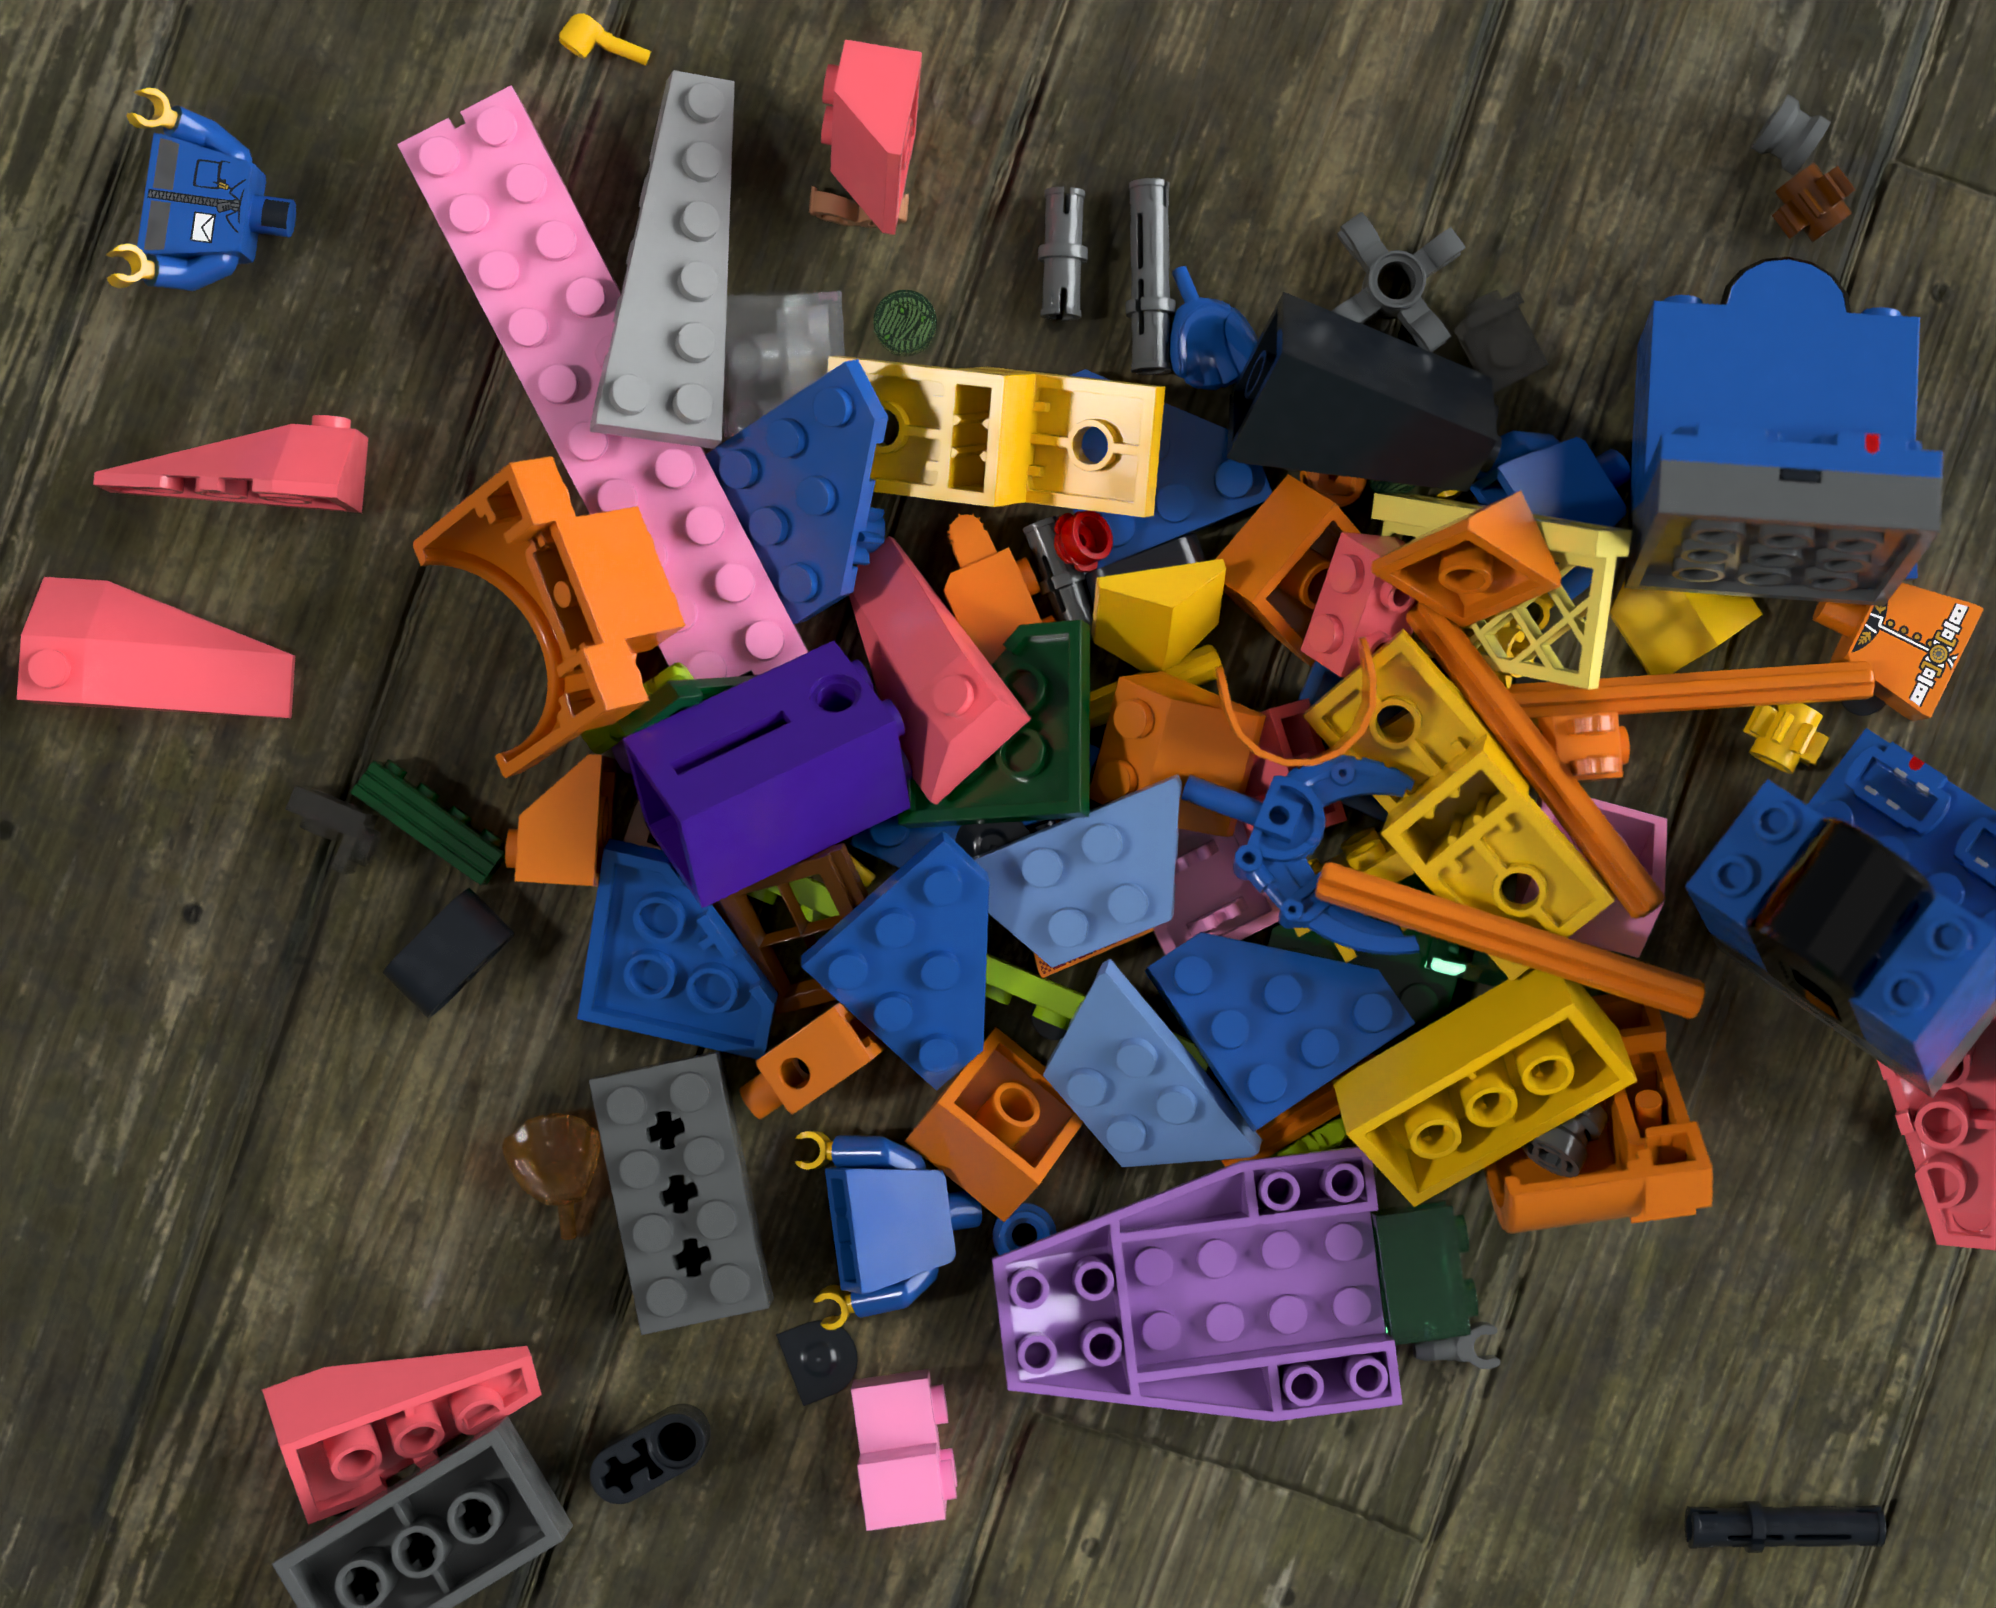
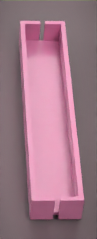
M512 85L460 111L466 122L465 124L455 128L451 120L447 118L397 144L589 514L635 506L639 507L647 530L653 538L655 550L671 590L677 598L679 610L686 625L658 645L669 667L674 663H682L687 667L694 679L738 677L750 671L754 675H760L808 653L809 651L796 626L793 625L709 464L703 448L590 432L591 417L604 359L610 347L615 324L613 319L621 291Z

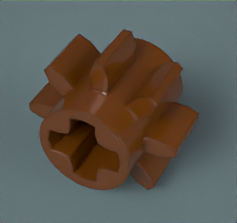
M1813 162L1775 191L1784 205L1772 216L1789 239L1803 230L1813 243L1852 214L1843 200L1856 189L1839 166L1823 174L1816 163Z

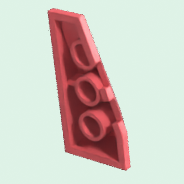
M313 415L312 425L289 424L94 472L93 485L110 493L362 513L368 437L357 429H351V420L348 418Z
M888 536L884 544H881L875 552L869 554L870 564L867 566H856L858 571L854 591L849 594V598L879 699L881 701L890 699L896 706L904 723L905 734L899 736V743L911 766L912 778L929 801L937 805L1031 718L898 542L891 536Z
M44 577L21 634L17 700L48 705L291 719L295 655L110 581Z
M1995 1016L1933 1098L1877 1060L1883 1080L1887 1081L1896 1108L1895 1117L1901 1135L1905 1136L1916 1170V1182L1937 1245L1996 1251Z
M528 1346L323 1367L262 1389L280 1449L308 1525L361 1505L388 1488L386 1480L415 1463L419 1468H422L437 1459L439 1455L436 1449L461 1433L476 1435L542 1395Z

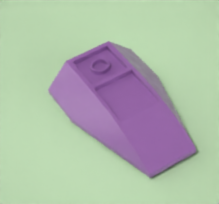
M1358 1146L1239 1161L992 1258L1007 1389L1010 1391L1266 1421H1282L1403 1405L1395 1340L1385 1333L1370 1213V1211L1378 1210L1373 1162Z

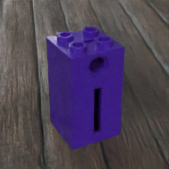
M831 641L623 738L646 827L701 908L709 906L911 808L906 781L912 778V770L899 743V736L905 734L902 718L890 699L881 701L875 694L871 678L861 661L856 659L850 662L835 641Z

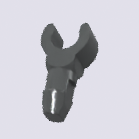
M1476 1322L1468 1326L1462 1333L1444 1336V1338L1425 1339L1414 1343L1413 1354L1416 1359L1424 1361L1470 1362L1480 1369H1492L1500 1365V1360L1494 1355H1476L1474 1343L1481 1335L1496 1334L1498 1329L1489 1322Z

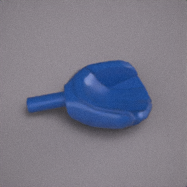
M1181 266L1173 270L1172 275L1185 304L1176 310L1170 342L1172 368L1178 377L1183 378L1187 384L1197 389L1217 390L1220 387H1227L1237 382L1258 338L1247 319L1239 310L1220 300L1200 298L1187 267Z

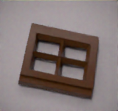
M842 843L826 848L713 903V906L778 992L775 1010L778 1015L837 999L815 979L790 984L772 945L802 937L809 949L817 942L814 936L815 933L832 929L865 900L869 894L845 844ZM820 874L839 915L808 923L789 882ZM777 886L796 926L766 934L746 894Z

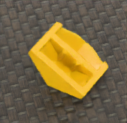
M1217 559L1097 577L1091 631L1094 643L1142 671H1165L1177 665L1219 623L1226 574L1224 560Z
M1625 579L1609 608V616L1648 675L1673 674L1716 648L1763 615L1752 597L1625 588Z

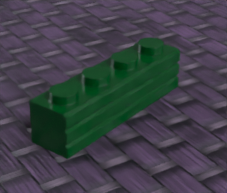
M390 759L385 764L381 761H372L350 793L479 885H487L505 860V850L501 848L505 841L486 828L482 833L469 825L472 818L458 807L452 805L448 810L438 803L437 799L440 795L424 783L420 782L416 787L407 781L404 777L408 772Z

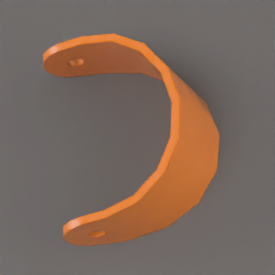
M1366 637L1358 638V650L1362 669V702L1351 728L1332 748L1307 759L1281 758L1261 750L1242 733L1232 710L1223 667L1218 666L1215 667L1220 703L1231 731L1253 754L1283 766H1316L1343 755L1365 734L1376 709V675Z

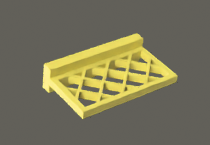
M1374 493L1371 519L1383 520L1381 536L1398 537L1402 540L1403 535L1418 538L1485 506L1413 493ZM1532 514L1554 561L1559 562L1557 567L1561 578L1575 566L1593 568L1589 597L1575 607L1561 585L1559 588L1548 593L1564 618L1544 634H1542L1526 608L1538 598L1535 597L1500 612L1488 623L1483 619L1471 624L1470 626L1475 634L1469 640L1476 649L1483 645L1486 652H1478L1492 670L1584 689H1597L1617 557L1629 556L1632 530ZM1513 618H1515L1531 644L1515 658L1507 657L1494 636L1498 630ZM1570 628L1582 645L1579 671L1564 668L1550 647L1554 641ZM1413 630L1411 638L1428 657L1434 658ZM1538 655L1543 664L1531 662V660Z

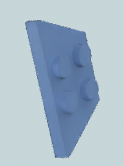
M1179 774L1090 809L1089 817L1068 818L973 857L988 873V913L1052 968L1171 921L1174 916L1176 884L1174 882L1179 840V801L1182 792V781Z
M1108 959L1103 962L1086 997L1073 1015L1065 1035L1060 1039L1047 1063L1043 1074L1047 1081L1121 1167L1251 1158L1258 1154L1262 1138L1256 1131L1253 1132L1240 1112L1112 960Z

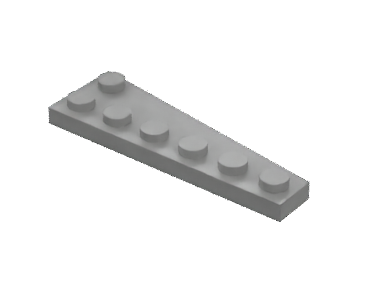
M673 70L666 81L649 157V172L644 179L638 206L641 208L634 238L630 242L626 260L628 266L622 293L616 305L613 322H615L609 351L603 363L590 422V432L715 449L722 441L735 81Z

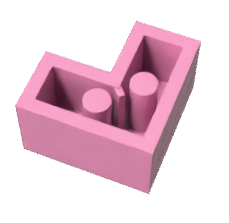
M929 1369L853 1380L851 1394L860 1450L857 1467L866 1530L945 1520L947 1500L957 1499L956 1487H958L953 1449L941 1450L937 1425L948 1423L943 1384L931 1385Z

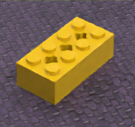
M1529 968L1515 980L1511 981L1508 979L1334 1080L1333 1085L1346 1134L1413 1207H1416L1637 1082V1078L1618 1028L1580 983Z

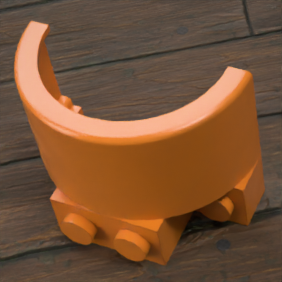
M552 456L509 463L413 542V548L420 566L442 565L462 569L483 578L501 590L525 616L539 641L547 671L545 707L537 726L521 744L495 756L504 778L520 774L534 767L585 731L612 725L649 701L642 684L641 673L635 665L637 653L652 650L686 626L679 610L677 598L671 590L655 550L653 538L647 530L639 507L635 506L576 517L570 502L568 489L561 480Z
M1614 994L1592 997L1618 1028L1637 1082L1598 1103L1606 1111L1609 1121L1599 1139L1588 1142L1586 1147L1588 1158L1578 1176L1564 1177L1542 1168L1526 1155L1522 1147L1484 1168L1492 1204L1498 1221L1505 1232L1513 1234L1628 1217L1632 1224L1696 1215V1208L1712 1206L1713 1168L1697 1121L1690 1122L1666 1051V1029L1659 1009Z

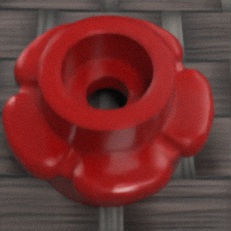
M1089 510L1078 511L1074 515L1065 513L1056 521L1054 527L1056 533L1054 538L1056 553L1066 564L1074 565L1077 571L1091 572L1098 567V561L1110 554L1113 547V535L1108 523L1100 514Z

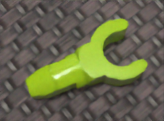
M1342 1116L1325 1122L1270 1157L1331 1150L1335 1146H1340L1348 1137Z

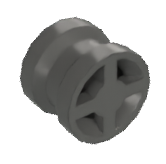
M1787 94L1768 118L1753 141L1751 148L1761 155L1773 154L1781 160L1782 169L1791 175H1795L1818 145L1831 122L1820 114L1809 116L1800 110L1799 101L1790 94Z

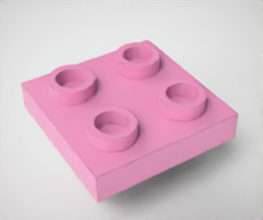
M1237 820L1234 834L1231 837L1178 829V856L1174 882L1176 884L1174 916L1171 921L1153 927V932L1165 955L1200 932L1241 941L1279 921L1278 915L1280 910L1265 892L1260 894L1249 880H1241L1234 874L1233 862L1235 853L1238 848L1248 843V838L1241 821Z

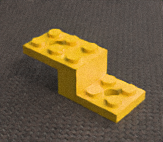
M846 356L828 357L827 373L845 361L858 359L884 410L891 411L899 423V433L892 444H876L870 478L876 480L873 492L988 507L1026 502L1136 517L1154 516L1165 386L995 367L955 369ZM1092 426L1099 428L1105 434L1108 441L1107 453L1102 461L1098 463L1090 461L1082 449L1083 436Z
M1404 628L1372 654L1376 675V709L1365 734L1343 755L1354 756L1357 760H1361L1364 757L1382 762L1385 767L1390 768L1392 766L1415 780L1411 792L1406 790L1403 797L1391 795L1372 796L1388 812L1381 832L1382 836L1429 889L1438 897L1566 938L1570 937L1615 901V895L1607 884L1529 796L1530 783L1468 701ZM1361 665L1309 707L1303 715V718L1330 748L1351 728L1362 702ZM1397 705L1404 707L1414 719V729L1403 737L1389 736L1382 731L1378 724V713L1387 706ZM1524 873L1535 879L1539 886V894L1531 902L1524 904L1514 903L1503 894L1501 882L1510 874ZM1489 955L1511 981L1530 968Z

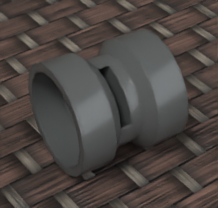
M1596 1104L1522 1146V1149L1531 1160L1542 1168L1560 1176L1576 1177L1588 1158L1586 1150L1588 1142L1599 1139L1609 1121L1608 1115L1601 1105Z

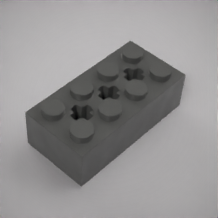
M723 1052L704 1053L600 1075L590 1079L589 1084L641 1335L768 1309L774 1300ZM662 1111H670L672 1121L681 1118L684 1124V1131L675 1136V1144L666 1143L665 1136L659 1138L655 1132L654 1125L662 1120ZM675 1175H684L685 1184L694 1182L697 1187L698 1193L688 1200V1206L679 1205L678 1199L671 1200L668 1195L667 1189L675 1183ZM688 1239H697L698 1248L706 1245L709 1248L711 1255L704 1260L700 1269L691 1267V1261L685 1263L680 1253L688 1246Z
M506 1416L291 1546L272 1563V1566L297 1608H453L563 1541L573 1527V1524L511 1420ZM474 1499H478L479 1503L484 1501L491 1508L492 1513L488 1516L489 1523H486L483 1515L475 1520L469 1514L468 1508L473 1504ZM420 1533H422L423 1537L428 1535L434 1541L436 1547L432 1550L433 1556L428 1548L420 1553L414 1547L413 1541ZM365 1567L367 1570L372 1569L378 1575L380 1581L376 1586L374 1582L364 1586L359 1580L358 1575Z

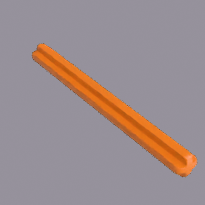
M1421 602L1416 603L1406 614V619L1426 648L1629 915L1638 919L1651 914L1665 900L1664 893L1459 625Z
M1856 661L1599 678L1597 689H1584L1555 682L1511 684L1508 691L1530 719L1606 712H1618V715L1861 700L1869 699L1873 696L1875 679L1870 662Z
M1332 862L1326 863L1321 870L1315 892L1319 900L1688 1019L1697 1016L1704 1001L1705 985L1700 980Z

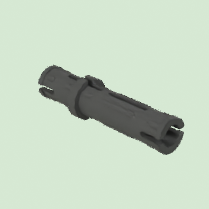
M1144 178L1129 182L1132 286L1131 299L1126 301V316L1131 318L1132 322L1131 372L1138 375H1162L1172 372L1170 318L1176 314V301L1170 298L1169 182H1164V179Z

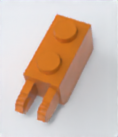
M974 513L972 515L958 514V517L952 524H949L950 528L947 533L950 534L948 535L949 541H951L949 544L952 545V551L960 569L950 573L944 588V595L955 619L989 664L992 665L1006 649L1003 643L1019 625L1055 622L1052 615L1041 619L1031 596L1041 592V589L1028 559L1024 557L1015 561L1009 547L997 552L988 531L984 530V523L980 522V517H974Z
M1618 712L1531 719L1579 783L1623 777L1622 765H1626L1629 761L1630 743L1626 728L1619 726Z

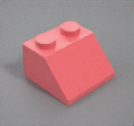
M845 39L840 65L828 64L826 70L822 103L833 106L827 105L825 109L821 144L831 145L830 172L882 233L895 235L916 135L922 52Z

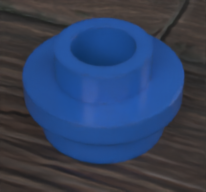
M1022 1203L1005 1222L997 1218L993 1228V1242L998 1254L1002 1255L1022 1247L1012 1237V1232L1018 1224L1029 1223L1034 1226L1037 1231L1035 1241L1055 1234L1056 1227L1051 1216L1040 1206Z

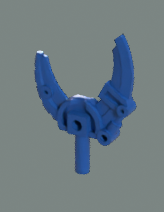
M1340 755L1316 766H1301V769L1295 767L1286 776H1274L1263 802L1196 776H1189L1182 793V800L1254 826L1247 845L1241 846L1235 853L1233 871L1241 880H1249L1260 894L1263 892L1267 894L1280 910L1278 920L1284 928H1309L1336 944L1373 954L1400 955L1413 954L1420 951L1416 937L1414 935L1404 936L1396 924L1372 919L1359 912L1319 900L1316 897L1315 889L1321 872L1316 875L1306 859L1315 852L1323 839L1326 822L1324 807L1347 798L1364 795L1403 797L1406 790L1411 792L1415 782L1412 777L1392 766L1390 768L1385 767L1384 763L1364 757L1361 760H1357L1354 756Z

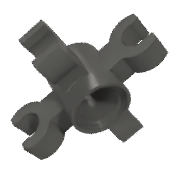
M1360 212L1343 224L1337 236L1347 251L1359 262L1366 272V276L1363 280L1361 291L1337 306L1332 312L1361 324L1374 315L1385 319L1399 318L1415 346L1432 353L1445 344L1451 335L1441 320L1429 309L1421 295L1425 289L1426 278L1461 255L1460 252L1466 248L1452 227L1439 234L1412 255L1400 250L1388 251L1363 212ZM1385 271H1395L1402 274L1409 284V295L1402 299L1386 297L1378 287V275Z

